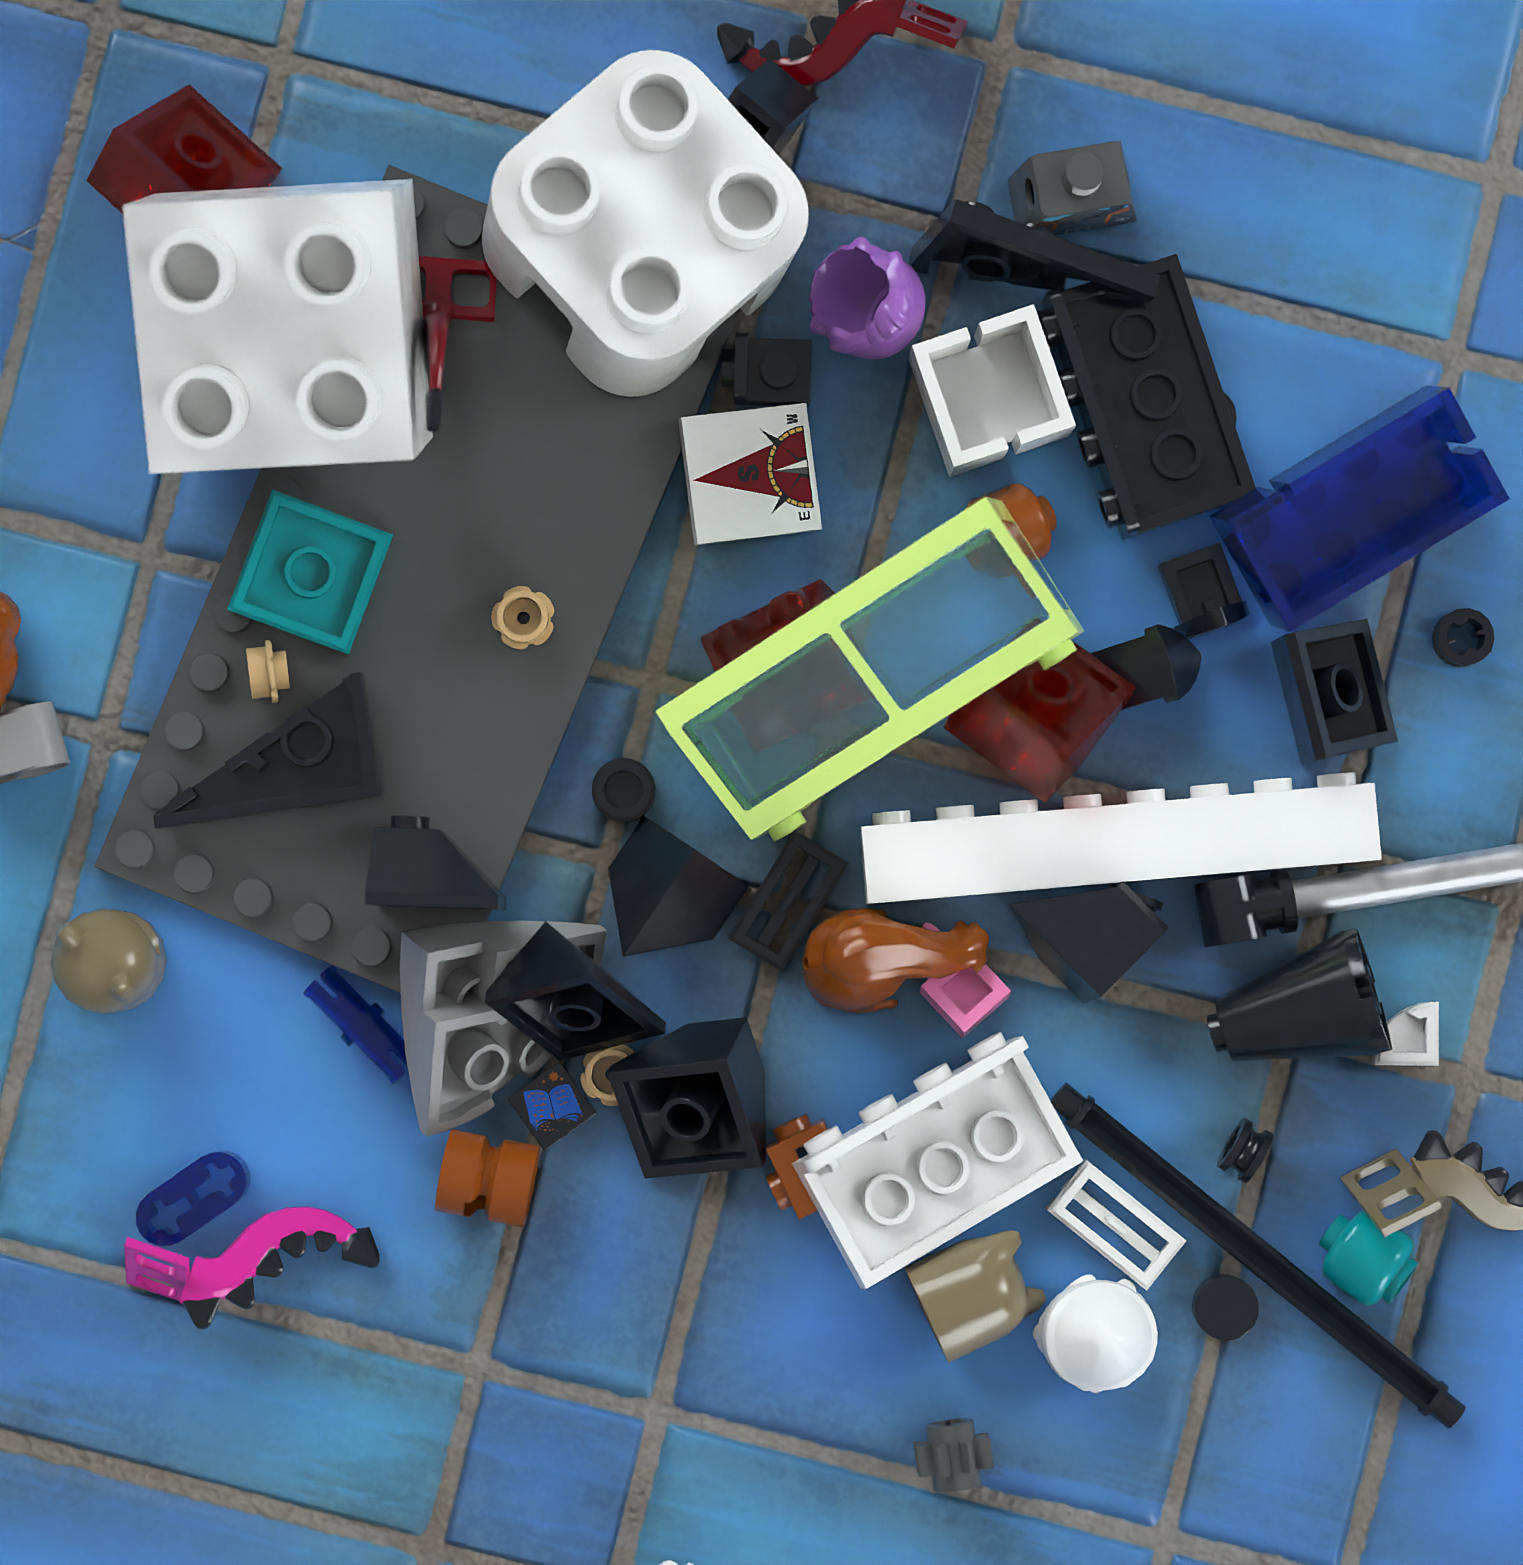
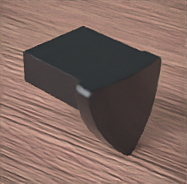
M1220 542L1158 565L1179 625L1174 627V630L1180 632L1187 639L1219 631L1251 614L1247 602L1241 600Z
M1157 624L1145 628V636L1092 652V659L1108 713L1123 711L1164 698L1165 702L1170 703L1184 697L1194 685L1199 673L1202 658L1200 651L1180 632Z

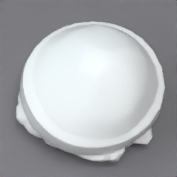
M1088 1274L1070 1283L1064 1291L1059 1293L1050 1302L1033 1330V1338L1036 1340L1037 1347L1044 1354L1053 1371L1064 1381L1083 1391H1090L1095 1394L1103 1390L1126 1387L1140 1377L1154 1358L1158 1336L1156 1320L1152 1309L1142 1295L1136 1292L1134 1283L1127 1279H1122L1118 1282L1096 1280L1093 1275Z

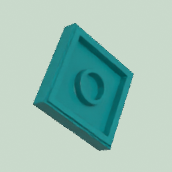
M272 489L227 610L349 655L393 534Z

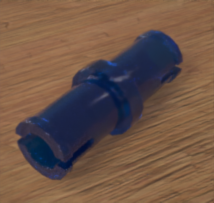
M331 965L320 974V979L337 997L333 998L316 980L308 986L303 995L307 999L309 998L343 1032L340 1039L348 1047L355 1044L389 1078V1081L395 1084L406 1073L388 1053L390 1051L394 1052L407 1066L404 1038L382 1017L386 1011L377 1002L370 1005L337 972V969Z

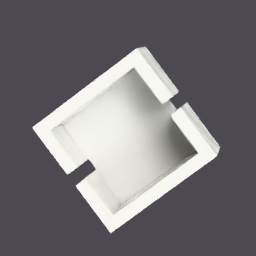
M1034 304L980 322L974 334L977 347L967 350L971 340L967 327L912 345L908 359L949 477L1002 460L1009 449L1008 444L1010 443L1015 455L1069 437L1076 427Z

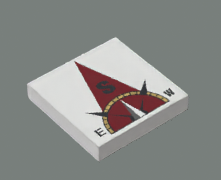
M806 403L688 416L678 419L694 546L822 529Z

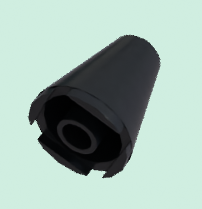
M1356 928L1348 931L1343 930L1215 1000L1217 1013L1207 1015V1023L1216 1051L1228 1050L1233 1061L1380 1055L1382 1052L1392 1050L1393 1047L1382 1002L1379 1003L1374 985L1376 981L1359 931Z

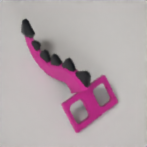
M308 1206L286 1207L264 1214L246 1227L220 1256L205 1258L197 1255L191 1270L189 1257L127 1237L124 1244L126 1283L180 1301L179 1303L184 1304L194 1325L202 1330L211 1325L222 1299H227L246 1310L254 1305L253 1278L256 1275L279 1277L283 1272V1263L277 1252L279 1247L292 1257L300 1258L305 1253L306 1236H314L316 1248L320 1252L327 1251L335 1242L342 1244V1260L368 1268H375L379 1265L380 1257L370 1227L356 1229L349 1222L327 1210ZM140 1254H144L156 1258L158 1260L170 1263L174 1267L148 1259ZM142 1275L166 1282L168 1284L173 1285L174 1287L147 1279Z

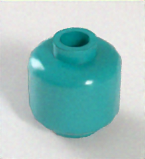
M1364 1211L1357 1213L1351 1221L1340 1214L1319 1242V1246L1328 1252L1322 1264L1323 1275L1365 1306L1373 1305L1381 1299L1390 1304L1406 1285L1419 1265V1262L1412 1258L1415 1244L1414 1240L1407 1233L1400 1229L1384 1237Z

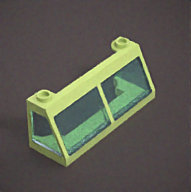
M984 497L656 710V713L669 734L748 837L753 840L769 833L773 841L776 842L807 822L801 811L810 806L812 802L1022 668L1038 661L1043 670H1047L1077 651L1072 639L1083 633L1084 630L1002 500Z

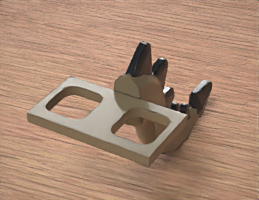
M1436 1130L1428 1131L1425 1134L1414 1157H1410L1411 1165L1395 1149L1340 1177L1343 1185L1384 1237L1441 1209L1442 1205L1439 1200L1441 1197L1452 1198L1472 1218L1492 1229L1505 1231L1523 1230V1182L1515 1183L1503 1194L1509 1179L1506 1169L1497 1167L1481 1171L1483 1150L1477 1142H1471L1454 1155H1451L1443 1137ZM1388 1166H1394L1400 1172L1395 1178L1369 1190H1365L1359 1185L1361 1179ZM1410 1195H1418L1423 1200L1419 1207L1394 1219H1387L1381 1213L1384 1208Z

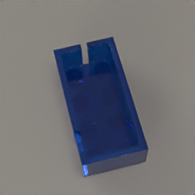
M1425 385L1271 478L1269 482L1274 490L1256 487L1209 516L1271 626L1288 632L1293 631L1510 499L1483 449L1457 446L1450 451L1446 442L1467 444L1477 437L1449 387Z

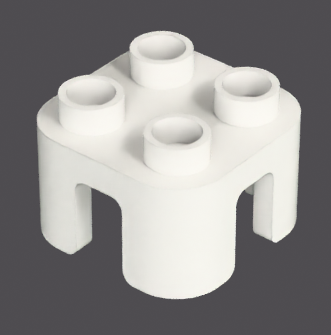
M659 50L639 51L626 55L610 65L505 155L494 175L483 225L482 246L490 270L511 295L519 298L536 283L568 318L573 330L566 353L573 364L589 381L599 388L616 395L644 396L667 387L695 362L707 337L740 308L748 316L773 294L805 236L808 225V204L803 187L792 170L697 66L687 59L670 52Z

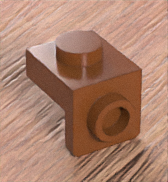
M807 1114L798 1116L772 1129L776 1141L766 1145V1151L776 1171L766 1175L765 1178L780 1210L782 1211L793 1206L798 1219H802L818 1210L792 1165L793 1162L800 1159L795 1149L802 1147L811 1138L828 1130L823 1118L811 1123Z

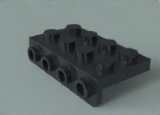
M1177 254L1137 266L1160 275L1156 296L1151 302L1105 298V285L1091 281L1067 289L1064 292H1061L1059 288L1046 292L1042 301L1044 309L1037 311L1049 348L1057 345L1065 369L1058 371V375L1070 408L1078 407L1085 430L1077 432V439L1083 459L1088 468L1098 467L1105 490L1097 492L1102 516L1109 529L1118 526L1122 540L1255 497L1258 494Z

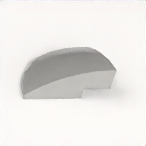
M484 921L438 925L401 931L400 991L405 1054L419 1128L426 1137L453 1129L491 1110L495 1106L492 1100V1095L503 1088L518 1074L527 1077L534 1076L552 1056L484 1003L488 988L545 921ZM546 921L600 965L607 933L605 928L594 924Z

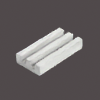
M1084 1159L1078 1166L1075 1174L1066 1181L1061 1188L1062 1190L1055 1199L1050 1201L1045 1209L1147 1291L1186 1240L1089 1161ZM1087 1180H1092L1165 1239L1167 1243L1159 1252L1081 1189ZM1075 1199L1148 1258L1151 1263L1143 1272L1065 1209L1071 1200Z

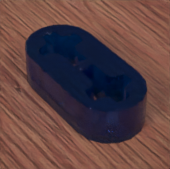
M228 1150L214 1151L197 1159L142 1199L136 1211V1225L140 1234L149 1243L157 1246H172L188 1238L237 1204L246 1195L250 1186V1171L246 1162L238 1154ZM212 1162L219 1170L230 1166L236 1175L229 1182L232 1193L227 1197L224 1192L218 1190L201 1199L195 1189L210 1179L211 1175L207 1167ZM186 1197L192 1207L176 1218L177 1226L180 1229L176 1233L168 1226L157 1230L151 1221L158 1214L157 1207L154 1204L160 1199L162 1204L170 1206Z

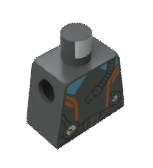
M1121 141L1030 156L1008 178L1014 220L1022 224L1033 223L1044 226L1054 236L1132 223L1137 220L1126 157ZM1031 189L1034 190V204L1032 200Z

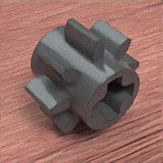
M971 1418L946 1419L926 1424L927 1440L913 1442L918 1476H932L933 1488L937 1492L962 1491L982 1485L980 1469L994 1468L991 1439L987 1432L975 1434L974 1420Z

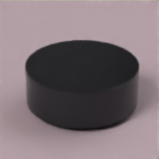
M618 758L604 764L596 773L592 783V797L596 807L607 818L617 822H631L643 817L652 807L656 796L655 781L650 771L640 762L629 758Z
M1218 1274L1207 1278L1198 1286L1192 1300V1312L1197 1324L1208 1335L1219 1340H1235L1246 1335L1253 1328L1258 1318L1259 1304L1253 1289L1242 1279L1230 1274Z

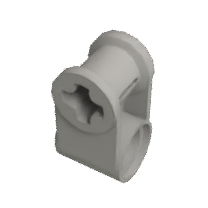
M53 702L34 703L0 715V784L16 779L20 780L44 775L70 765L71 762Z

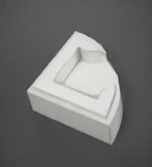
M1439 1002L1418 1003L1395 1014L1387 1022L1393 1047L1392 1050L1382 1052L1380 1055H1371V1065L1439 1066Z

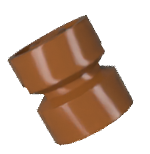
M451 1129L441 1164L435 1199V1211L471 1217L478 1209H482L491 1222L524 1228L534 1189L540 1145L505 1139L498 1147H493L490 1145L487 1135Z

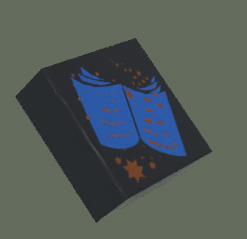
M561 1061L508 1098L510 1104L544 1151L597 1114V1111Z

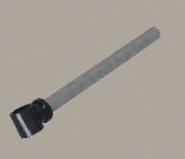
M1523 843L1291 881L1286 870L1271 872L1270 878L1257 880L1256 874L1197 883L1194 884L1204 947L1267 937L1266 931L1279 929L1282 934L1297 932L1298 919L1522 882Z

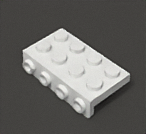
M998 1032L970 1047L967 1051L972 1060L951 1071L948 1064L944 1063L916 1078L913 1083L918 1091L897 1103L894 1096L890 1094L859 1111L858 1114L863 1123L841 1134L838 1126H834L803 1144L808 1154L793 1162L792 1165L860 1289L871 1287L1083 1162L1023 1052L1029 1048L1023 1036L1005 1040L1002 1033Z

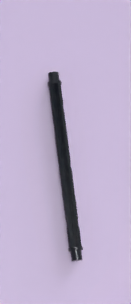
M1067 1082L1055 1093L1050 1101L1054 1109L1067 1119L1065 1124L1070 1129L1075 1128L1414 1403L1421 1414L1424 1416L1430 1414L1447 1429L1451 1428L1460 1419L1466 1407L1448 1392V1385L1443 1381L1438 1382L1098 1106L1091 1095L1084 1097Z

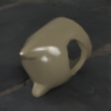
M99 909L82 913L75 919L59 926L51 959L54 980L66 999L81 1009L103 1014L133 1009L151 998L162 982L167 961L163 940L153 925L136 913L117 909Z
M1014 1230L1002 1231L987 1237L961 1240L904 1267L921 1308L948 1363L1007 1336L1024 1318L1040 1309L1046 1302V1295L1043 1289L1027 1287L1025 1285L1022 1272L1014 1259V1255L1022 1242L1019 1232Z

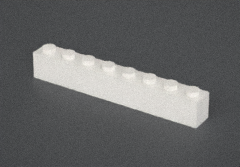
M1355 772L1318 775V788L1293 790L1292 778H1278L1253 781L1254 793L1229 795L1228 783L1190 786V799L1166 800L1165 789H1149L1126 792L1127 804L1102 806L1101 794L1063 797L1064 809L1038 811V801L1034 799L999 803L1000 815L975 817L974 805L936 808L937 820L911 822L910 810L873 813V826H862L859 828L866 904L1382 860L1375 783L1356 784Z

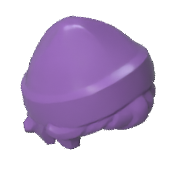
M859 237L850 245L839 246L836 251L831 252L814 270L809 295V302L811 303L810 312L813 316L810 328L813 334H821L828 337L831 351L841 354L849 353L863 359H883L903 350L915 337L925 314V293L919 276L902 259V254L899 251L888 252L882 250L875 245H871L866 238Z

